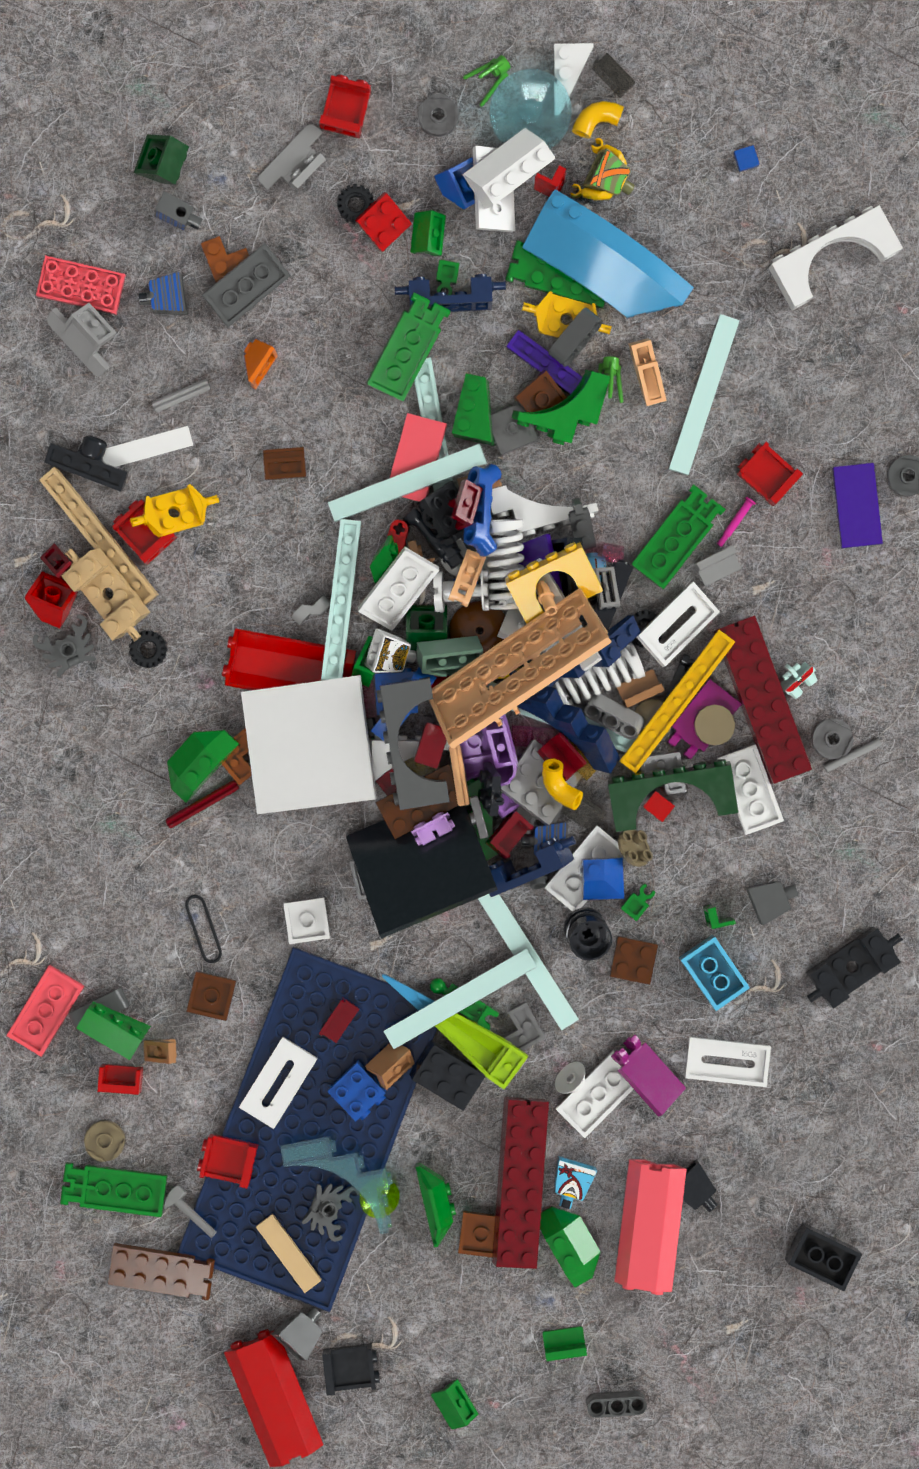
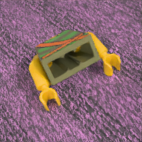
M596 138L595 142L600 146L595 147L591 145L592 151L597 156L582 185L586 188L581 189L580 185L573 184L572 187L579 189V192L576 194L570 193L571 196L579 198L582 195L583 198L591 200H609L612 197L619 196L621 191L630 195L635 185L627 180L631 170L627 166L622 152L608 144L603 145V140Z

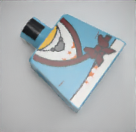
M558 1156L554 1191L562 1195L559 1206L571 1209L573 1199L584 1200L597 1173L596 1167Z

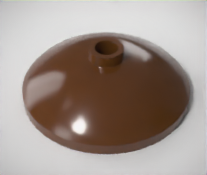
M482 601L470 602L468 607L462 606L452 617L449 626V638L478 636L483 647V653L504 640L497 636L505 614L502 610L489 609V611H483ZM476 628H483V634L478 635L476 633Z

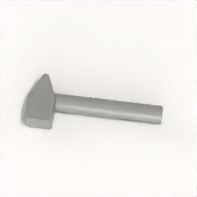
M176 1184L169 1192L164 1207L169 1208L176 1205L212 1238L216 1231L182 1200L187 1191L179 1184Z

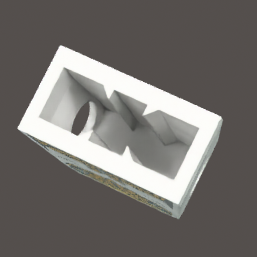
M375 629L365 666L375 673L402 672L406 662H415L416 652L410 650L411 644L403 638L380 629Z

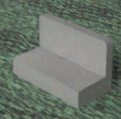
M734 545L694 565L704 586L741 569L735 556L737 551Z

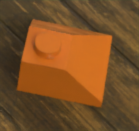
M257 339L253 343L250 342L244 350L246 353L244 357L248 381L255 390L278 357L274 347Z

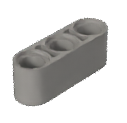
M601 694L598 696L593 695L584 708V713L589 719L627 739H635L645 723L643 717L638 713Z

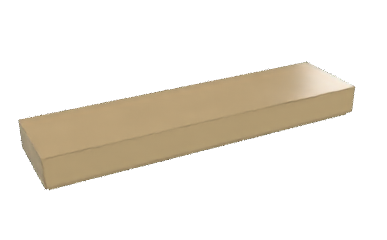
M273 1213L256 1225L260 1234L304 1293L322 1280Z

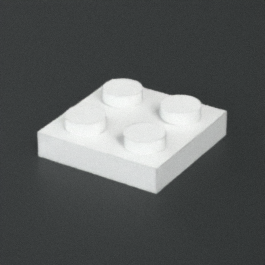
M325 897L284 903L289 944L330 938Z

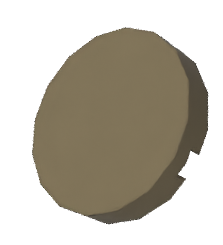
M706 706L695 717V734L700 741L708 745L724 744L730 740L734 733V717L723 706Z
M100 1120L94 1123L86 1131L84 1137L87 1154L100 1162L116 1159L126 1144L122 1128L110 1120Z

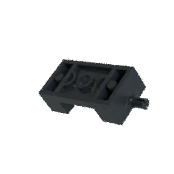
M871 927L806 972L816 987V990L807 995V998L812 1003L822 996L828 1006L834 1009L850 998L848 994L880 972L885 974L901 963L894 952L893 946L903 941V939L897 933L888 940L883 937L878 928ZM850 961H855L857 964L854 972L847 971L846 965Z

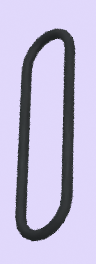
M192 895L186 900L185 907L201 955L206 962L216 963L222 956V950L206 903L201 896ZM192 898L200 899L203 904L219 951V956L215 960H208L204 954L188 907V903Z

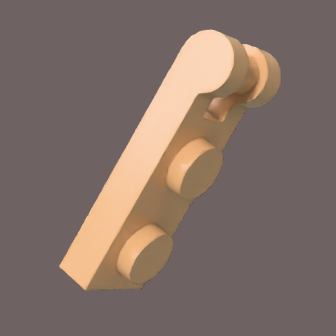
M467 549L448 600L453 602L456 600L461 602V605L468 607L486 556L482 557L478 553ZM458 590H464L466 591V594L463 595L461 593H458Z

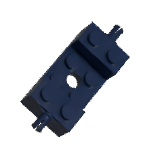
M487 274L474 275L475 277H471V294H467L465 291L455 292V295H446L445 292L434 293V296H430L429 280H425V277H414L413 280H409V285L395 286V295H409L410 299L413 292L430 300L428 308H431L435 302L451 310V312L492 310V291L506 290V282H493L491 277H487Z
M555 836L540 844L541 848L535 852L539 861L529 868L524 867L516 871L511 860L504 862L501 859L492 863L489 868L498 890L489 893L490 897L565 867L574 860L569 846L576 844L575 838L571 836L566 839L565 837L558 839Z

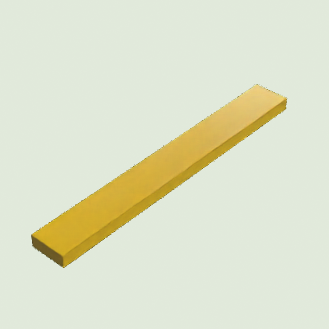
M717 631L621 758L620 762L634 773H637L734 645L735 641L722 631Z

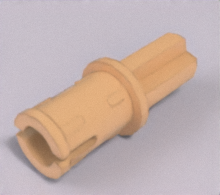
M540 580L536 585L539 595L538 601L543 605L547 616H554L558 612V607L554 601V594L550 591L548 584Z

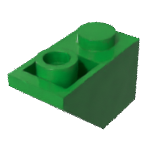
M392 535L387 536L373 556L370 564L375 584L398 556V545L394 543Z

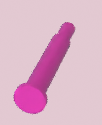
M745 497L746 501L723 532L722 537L717 542V545L720 547L723 546L728 537L730 538L751 506L756 504L750 498Z

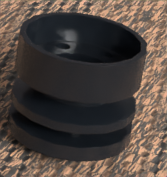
M585 907L576 909L568 915L564 922L563 930L572 952L578 958L593 961L601 958L609 951L612 944V935L604 917L599 911Z

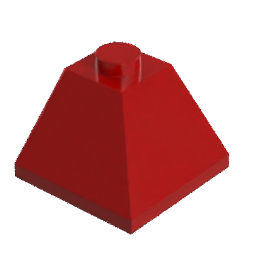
M42 571L25 595V600L42 622L60 629L70 613L78 591L74 592L66 581Z

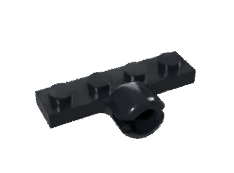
M85 436L77 452L50 443L44 463L120 492L123 491L129 472L106 464L103 461L107 443L93 436Z

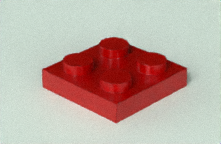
M386 192L379 196L355 219L356 223L381 252L390 246L412 224Z

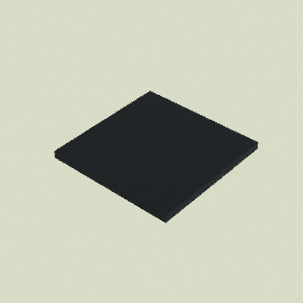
M458 805L447 811L451 817L447 820L452 819L455 827L452 828V831L439 837L437 831H434L433 834L436 839L424 846L423 844L418 846L415 840L418 835L413 836L411 831L395 839L385 820L346 836L381 939L498 890L466 806Z

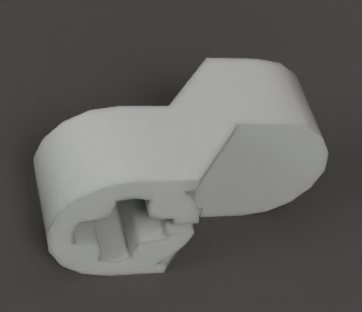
M323 595L313 606L301 605L291 618L301 625L310 615L322 616L330 608L331 601Z

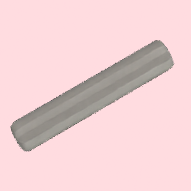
M206 379L153 401L152 406L156 412L162 411L209 391L210 385Z

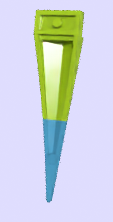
M382 974V977L418 1011L435 1002L386 974ZM458 1013L435 1025L489 1080L504 1090L528 1058L525 1052L517 1048L510 1041Z

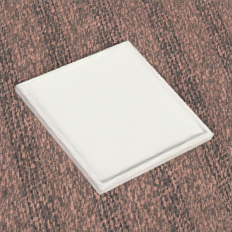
M361 675L241 692L257 814L377 799Z

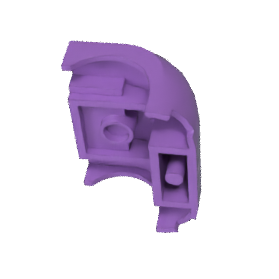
M505 714L500 717L503 725L499 727L494 721L460 744L466 781L479 777L480 770H483V762H491L501 776L500 786L510 784L515 777L518 760Z

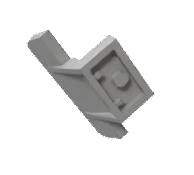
M313 124L307 125L259 175L258 179L261 185L266 190H269L281 177L293 189H298L326 160L321 153H316L310 147L323 132Z
M87 303L71 314L68 320L57 308H54L47 318L48 325L95 376H102L110 366L97 352L102 345L114 338L117 332L90 303Z

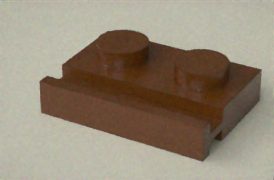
M304 447L263 450L266 481L306 478Z

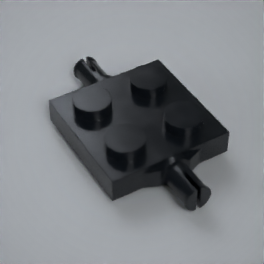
M483 762V770H480L479 773L482 786L478 790V799L490 816H498L499 806L504 804V799L500 793L501 776L491 762Z

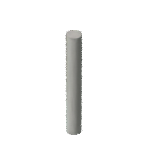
M877 738L849 752L845 756L824 765V769L828 773L882 746V743Z

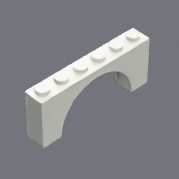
M880 205L875 208L870 206L864 209L859 217L851 216L843 221L844 225L840 227L835 225L826 230V234L822 237L816 235L808 240L809 244L803 247L798 245L792 248L790 254L785 257L781 254L772 260L773 263L770 265L769 270L792 311L808 303L813 298L808 282L809 267L813 257L824 247L837 242H854L871 250L880 262L893 257L903 249Z

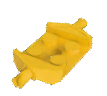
M551 291L539 305L535 306L524 302L522 311L534 313V316H536L538 333L559 338L569 326L561 322L563 315L571 316L573 321L584 308H588L597 315L594 303L591 305L552 294L553 292ZM602 324L598 331L610 335L612 326Z
M189 484L187 488L152 498L146 496L142 516L130 518L132 527L141 524L147 525L154 535L162 537L203 525L207 506L219 503V498H217V495L205 498ZM175 509L179 512V516L171 517L168 511Z

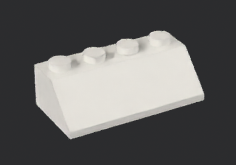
M524 128L462 175L484 208L488 209L556 158L544 140L527 128Z

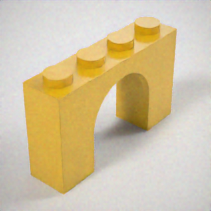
M575 542L570 543L564 547L565 550L558 553L552 552L545 556L546 559L540 562L533 561L526 566L527 568L521 571L514 570L505 578L506 585L526 624L545 612L538 601L536 585L539 579L546 573L562 571L569 574L576 582L578 588H581L586 598L603 591L580 542L577 544Z

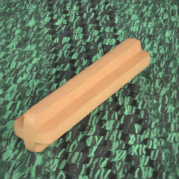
M458 745L454 749L449 747L458 805H469L470 800L461 746Z

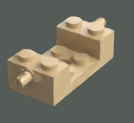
M100 548L90 550L81 558L77 556L73 549L66 552L65 554L73 564L62 575L63 579L74 592L81 590L104 619L100 626L111 640L121 638L126 633L131 636L134 642L138 640L141 635L134 626L144 619L150 611ZM107 588H111L113 591L112 599L108 598L105 594Z

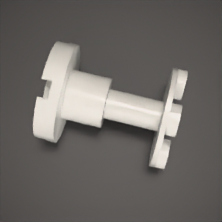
M488 569L481 570V584H476L472 597L481 596L483 611H489V598L486 597H489L490 590L488 588L489 584L485 583L488 582ZM438 571L433 578L435 612H444L445 602H453L448 600L455 581H444L443 571ZM459 589L458 593L465 595L466 591Z

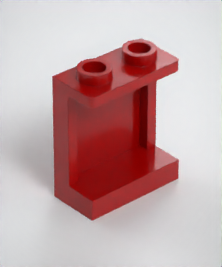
M331 75L324 112L319 121L320 129L360 139L371 95V85L364 80L357 79L353 81L344 75Z
M766 441L763 445L759 443L752 450L754 455L750 460L747 458L743 460L738 466L740 471L737 475L770 505L775 506L803 473L798 468L795 470L768 446L769 443Z
M141 499L140 501H134L128 507L129 511L125 515L120 514L115 518L112 528L136 552L139 558L148 565L178 537L174 533L158 537L144 524L132 527L130 518L142 516L144 512L145 501Z
M210 1134L208 1139L204 1138L201 1151H205L204 1158L199 1159L197 1171H200L199 1177L204 1178L206 1176L240 1184L239 1187L248 1189L258 1144Z

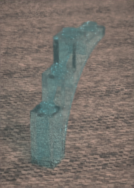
M331 1136L280 1146L284 1167L297 1165L318 1167L333 1172L348 1181L369 1204L376 1218L380 1234L390 1232L389 1228L392 1227L391 1216L386 1214L385 1207L389 1206L387 1194H383L382 1191L390 1189V1184H393L391 1171L387 1172V1168L362 1172L365 1164L363 1156H359V1152L334 1157V1152H337L336 1142L331 1140Z

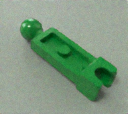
M435 978L430 982V990L435 994L442 993L444 996L459 988L454 983H451L449 988L446 987L444 980L440 978ZM480 1000L460 1011L461 1014L490 1030V1024L485 1021L486 1016H499L497 1010Z

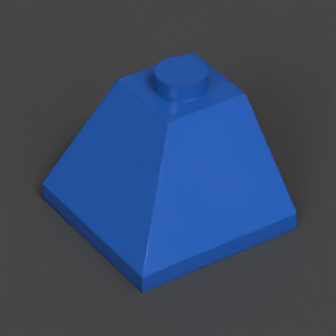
M473 157L434 176L442 195L462 209L475 204L474 191L462 175L473 167Z
M623 857L582 859L583 900L624 899Z

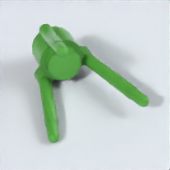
M503 55L492 59L487 64L463 76L464 79H468L483 70L485 71L478 75L479 79L490 72L495 77L500 76L481 101V107L484 106L500 83L508 76L507 71L511 67Z
M604 357L603 363H599L597 373L602 374L604 372V375L611 376L608 385L609 399L612 398L613 378L616 376L619 402L623 403L619 358Z

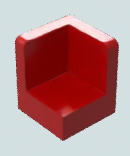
M653 791L652 796L643 807L656 819L663 822L675 806L658 792Z

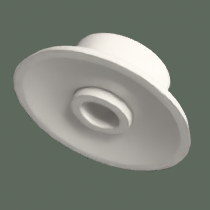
M572 1062L566 1065L556 1077V1090L562 1094L580 1091L585 1085V1067L580 1062Z

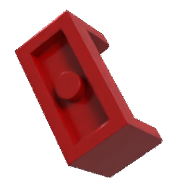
M102 1064L99 1067L97 1092L139 1095L142 1091L143 1067Z

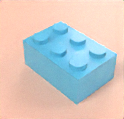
M713 935L679 957V960L715 1011L750 988Z

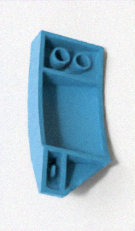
M554 189L543 206L522 247L581 284L626 318L634 317L637 314L660 311L672 306H682L694 289L691 284L644 246L599 215Z

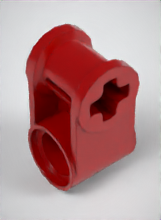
M403 520L393 521L388 532V536L392 535L394 543L398 545V554L404 546L406 547L409 527ZM399 523H402V527L405 528V531L400 532V535H397V531L394 530V527L399 526Z

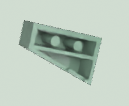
M478 636L417 642V662L423 674L441 677L451 676L483 654V647Z

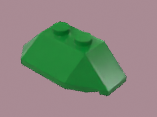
M225 730L193 732L167 761L171 789L187 803L237 748L239 743Z
M419 1162L415 1164L435 1248L439 1246L452 1225L456 1210L454 1203H450L448 1197L452 1195L450 1184L445 1183L444 1177Z
M553 1206L542 1211L540 1230L572 1285L576 1288L593 1278L601 1251L581 1216Z

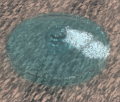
M524 69L510 74L498 85L491 99V125L496 136L503 144L522 129L527 128L544 140L549 149H551L564 137L571 121V101L565 87L556 77L542 70Z

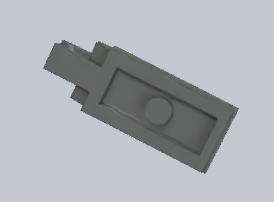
M579 497L571 499L573 511H570L568 516L573 538H582L584 550L596 547L590 512L587 507L583 508Z

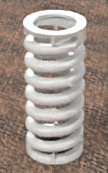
M523 519L491 520L490 527L492 528H490V535L508 536L493 539L496 545L508 548L496 549L488 556L509 559L489 561L487 566L489 568L510 570L488 573V578L505 579L510 572L525 569L523 565L517 564L524 560V556L516 553L522 551L524 545L515 542L523 539V533L519 532L523 531ZM506 581L490 583L488 585L490 590L509 591ZM510 592L489 595V600H495L489 602V609H518Z
M632 642L626 646L627 649L624 648L620 651L622 656L610 667H591L580 678H561L554 684V688L557 689L563 704H573L572 699H568L569 695L566 692L565 685L576 704L581 702L576 683L585 699L591 698L586 678L595 695H600L601 690L596 674L605 690L610 691L611 686L606 669L615 686L620 687L621 682L616 665L626 683H630L631 677L626 660L634 672L632 674L633 679L645 677L641 660Z

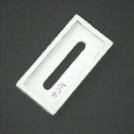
M691 582L636 638L662 667H665L720 611L694 582ZM690 606H693L695 608L694 614L665 643H659V637Z
M689 1036L684 1077L688 1079L767 1087L771 1046ZM704 1055L752 1060L754 1061V1066L747 1068L704 1063L701 1061V1058Z
M282 1037L239 1108L274 1129L318 1058L285 1037ZM288 1060H292L294 1062L293 1068L270 1105L264 1107L262 1105L264 1097Z

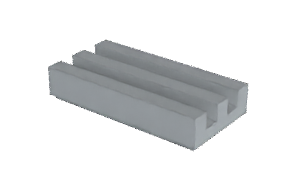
M614 567L594 568L599 582V573H601L606 603H604L602 592L596 594L599 610L604 608L611 609L612 607L619 608L621 605ZM606 572H609L614 602H611Z

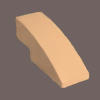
M647 338L629 343L632 360L646 406L667 401L651 340Z

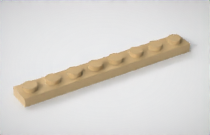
M53 467L39 479L94 549L100 548L145 606L159 595L57 467Z

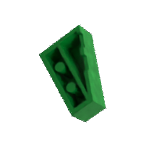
M466 373L452 434L455 438L494 446L489 382L486 377Z
M93 1001L76 1029L130 1060L151 1026Z

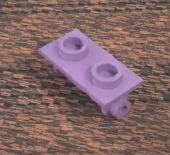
M443 812L438 813L432 817V821L428 823L421 822L414 826V830L411 832L413 836L418 835L415 838L418 846L421 844L424 846L435 840L434 831H437L439 837L452 831L455 825L452 819L447 820L451 818L448 812L445 814Z

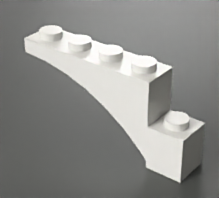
M506 485L492 489V517L497 516L498 519L507 517L509 512L512 511L514 519H523V531L519 532H522L524 537L536 534L535 530L541 528L544 531L552 530L556 524L570 525L568 514L570 511H573V507L540 504L509 491ZM597 504L584 505L583 508L587 507L590 517L594 518V514L598 512Z
M375 735V738H369L374 781L393 768L392 764L388 765L386 752H390L389 743L385 744L383 740ZM398 735V747L403 761L415 757L422 735H416L415 739H407L406 735ZM446 741L444 750H449L450 745Z

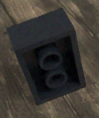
M430 1040L409 1073L413 1081L462 1111L465 1110L486 1077L477 1067L433 1040Z
M802 1222L785 1260L788 1265L845 1291L862 1253L857 1248Z

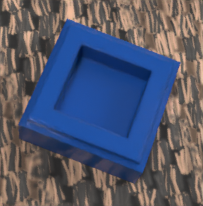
M754 145L736 150L733 153L739 172L759 167L760 165Z

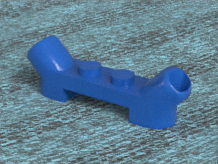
M488 464L485 468L474 466L470 470L467 479L483 489L473 524L464 528V542L475 547L478 554L482 557L491 554L497 549V545L490 535L491 503L493 501L492 485L501 478L502 474L500 469L494 464Z

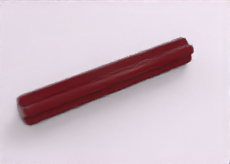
M235 780L230 781L165 820L167 826L173 828L239 790L237 782Z

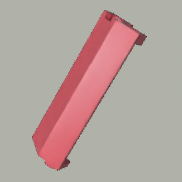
M629 1159L614 1281L621 1284L622 1288L650 1291L655 1295H663V1292H672L686 1168L675 1164H656L646 1159Z

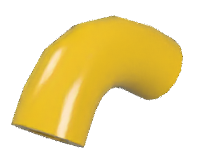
M607 101L592 103L580 112L575 120L572 132L580 137L590 139L598 123L606 122L617 126L624 106Z
M557 759L544 761L542 776L543 784L548 793L563 806L576 810L582 801L583 792L570 786L564 780L563 763Z

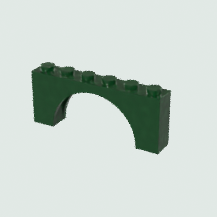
M718 759L713 761L714 764L706 765L705 762L693 764V767L689 768L676 766L670 771L656 769L651 774L644 775V772L633 773L632 777L624 778L623 775L612 777V780H608V787L616 832L636 829V816L643 799L655 788L674 782L688 783L704 791L713 801L718 816L739 813L730 761Z

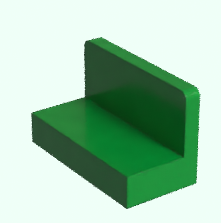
M433 210L416 212L414 214L411 253H427L433 256H442L446 215Z
M713 905L703 906L706 924L709 928L716 929L736 924L735 919L731 917L718 919L716 907Z
M582 1326L542 1332L546 1361L587 1356Z
M458 1379L450 1382L443 1390L431 1394L452 1430L466 1427L479 1415Z

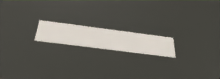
M185 426L106 448L103 461L106 464L117 467L193 446L189 428Z

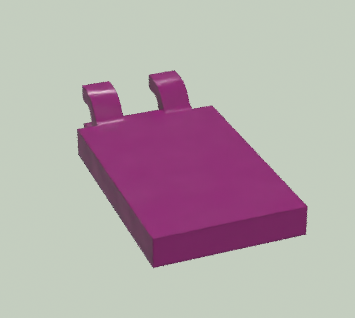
M708 679L674 722L672 728L675 732L667 741L672 747H675L681 738L690 746L683 753L687 759H692L698 749L704 752L709 746L700 741L695 734L694 721L700 710L706 706L720 705L728 709L733 715L741 706L740 702L711 679Z
M633 1035L623 1042L632 1051L631 1054L628 1056L626 1050L621 1048L619 1051H615L611 1057L621 1066L617 1071L658 1117L662 1116L683 1093L686 1087L646 1042L641 1044L640 1039Z

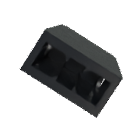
M696 1159L686 1168L683 1201L694 1210L703 1205L708 1212H711L718 1205L711 1197L716 1192V1189Z

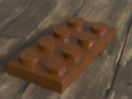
M449 764L423 777L434 780L445 779L450 802L400 810L399 805L394 804L393 793L375 802L395 839L413 830L417 824L432 820V817L436 814L445 813L458 806L453 771Z

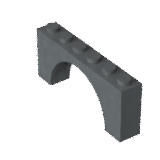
M425 677L379 685L380 690H376L378 703L382 702L383 711H380L381 723L386 724L387 730L383 732L384 743H389L390 752H386L388 765L392 764L393 772L390 773L391 785L396 786L397 792L393 793L394 804L399 805L400 810L450 802L446 780L428 779L413 772L403 761L398 747L399 729L405 716L418 704L433 699L430 678Z

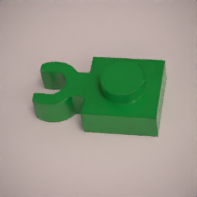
M439 260L436 282H442V284L438 286L437 293L446 289L449 292L448 295H452L450 284L456 285L460 263Z
M645 883L640 886L638 896L632 892L620 907L635 921L649 907L645 901L655 895L654 890L648 895L644 893V889L647 887Z

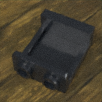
M372 1343L323 1349L322 1358L327 1396L335 1395V1391L368 1387L376 1390L377 1383H380L379 1370H375L374 1366L378 1359L377 1350H373Z

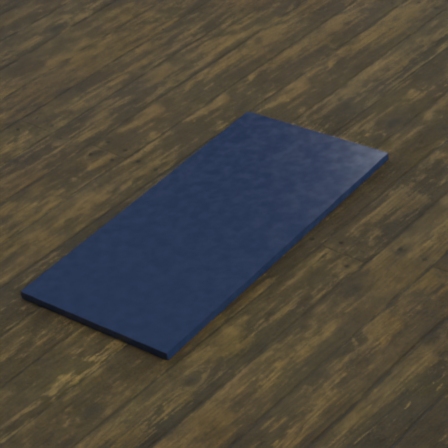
M296 947L292 948L222 1133L224 1137L258 1144L250 1184L247 1189L239 1187L240 1184L206 1177L194 1211L216 1231V1234L210 1238L190 1219L177 1253L193 1255L195 1260L207 1261L208 1258H212L215 1260L214 1269L325 1311H331L416 1086V1082L409 1075L414 1067L413 1065L386 1090L384 1094L386 1098L378 1106L374 1104L369 1109L371 1112L363 1120L359 1118L356 1122L327 1092L328 1088L355 1062L359 1061L365 1067L390 1043L384 1033L386 1029L418 1012L388 982ZM342 997H344L360 1009L337 1043H335L325 1035L321 1036L318 1033ZM435 1026L403 1044L404 1047L410 1049L415 1064L430 1040H433L437 1030ZM282 1037H285L318 1059L273 1129L240 1109L239 1106ZM288 1060L264 1097L262 1101L264 1107L270 1105L293 1068L294 1062L292 1060ZM371 1073L379 1082L377 1075ZM317 1184L321 1185L322 1191L325 1186L332 1184V1188L337 1185L343 1186V1189L338 1193L349 1186H356L361 1192L360 1195H357L355 1191L350 1193L351 1203L345 1200L340 1201L342 1208L337 1212V1219L332 1221V1224L341 1226L339 1230L334 1231V1236L338 1234L343 1236L340 1241L334 1242L330 1240L325 1226H323L324 1235H321L317 1229V1224L315 1230H311V1220L306 1224L301 1222L311 1206ZM272 1213L322 1279L306 1293L303 1292L256 1228V1225Z

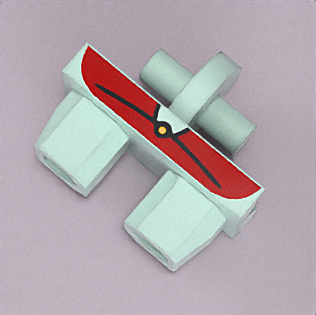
M806 662L801 665L796 663L793 667L786 664L784 668L787 672L782 675L784 680L780 684L784 693L797 699L803 693L799 687L801 683L804 682L807 686H812L817 681L814 674L816 670Z

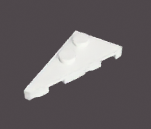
M593 43L554 44L555 117H559L563 112L569 96L593 50Z

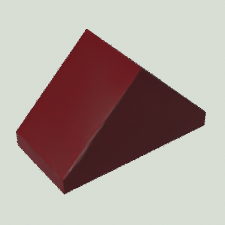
M55 543L40 557L52 573L64 580L62 575L73 564Z

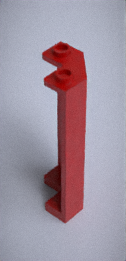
M236 628L233 636H229L227 648H231L228 665L224 664L222 671L226 686L259 690L321 681L325 645ZM346 649L343 678L351 677L356 657L355 650Z
M265 1329L257 1333L258 1337L252 1341L242 1342L238 1340L230 1344L231 1348L226 1350L224 1354L269 1466L281 1467L289 1464L292 1458L300 1455L301 1458L309 1456L324 1444L285 1347L271 1335L274 1331Z

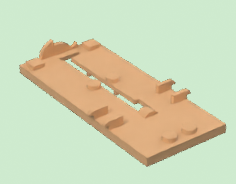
M581 588L556 604L558 612L554 616H547L545 612L432 688L433 699L429 701L446 740L452 749L494 721L500 727L503 725L500 719L501 716L512 709L518 715L520 713L519 704L611 643L607 635L608 631ZM583 615L588 625L580 628L563 640L562 637L582 625L579 618ZM559 640L558 644H556L551 649L540 655L543 650H545L546 648H548L549 646H551ZM524 664V667L519 669L517 672H515L514 674H512L496 686L493 687L492 685H490L489 690L486 687L489 683H491L498 677L503 678Z

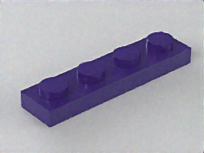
M519 330L506 346L508 350L541 373L543 370H546L556 384L569 395L575 390L582 379V376L570 367L561 365L549 355L547 350Z

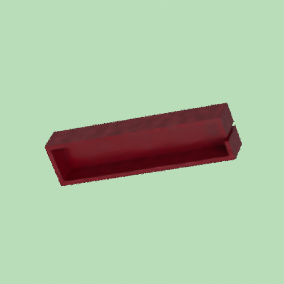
M752 616L713 631L716 634L720 630L735 641L723 659L770 784H775L812 770L756 617Z
M504 1097L492 1263L496 1267L537 1269L549 1102L545 1099L526 1098L525 1100L517 1097Z

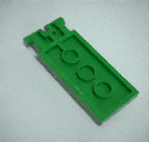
M516 241L511 258L519 262L518 264H509L505 281L513 283V280L525 282L524 287L545 293L551 291L553 292L552 294L591 305L594 303L597 308L603 309L604 300L561 271L523 249V242Z
M415 292L411 295L410 300L413 302L409 310H404L366 381L368 385L401 401H404L441 332L439 325L443 317L448 318L451 310L435 302L431 308H428L430 300Z
M694 484L689 489L691 495L685 502L681 500L631 564V566L662 590L713 527L711 521L717 513L721 516L726 510L712 498L706 504L704 499L707 497V494Z
M66 1162L63 1181L70 1182V1186H62L60 1204L68 1205V1202L80 1203V1207L162 1217L168 1175L94 1165L77 1168L73 1167V1163Z

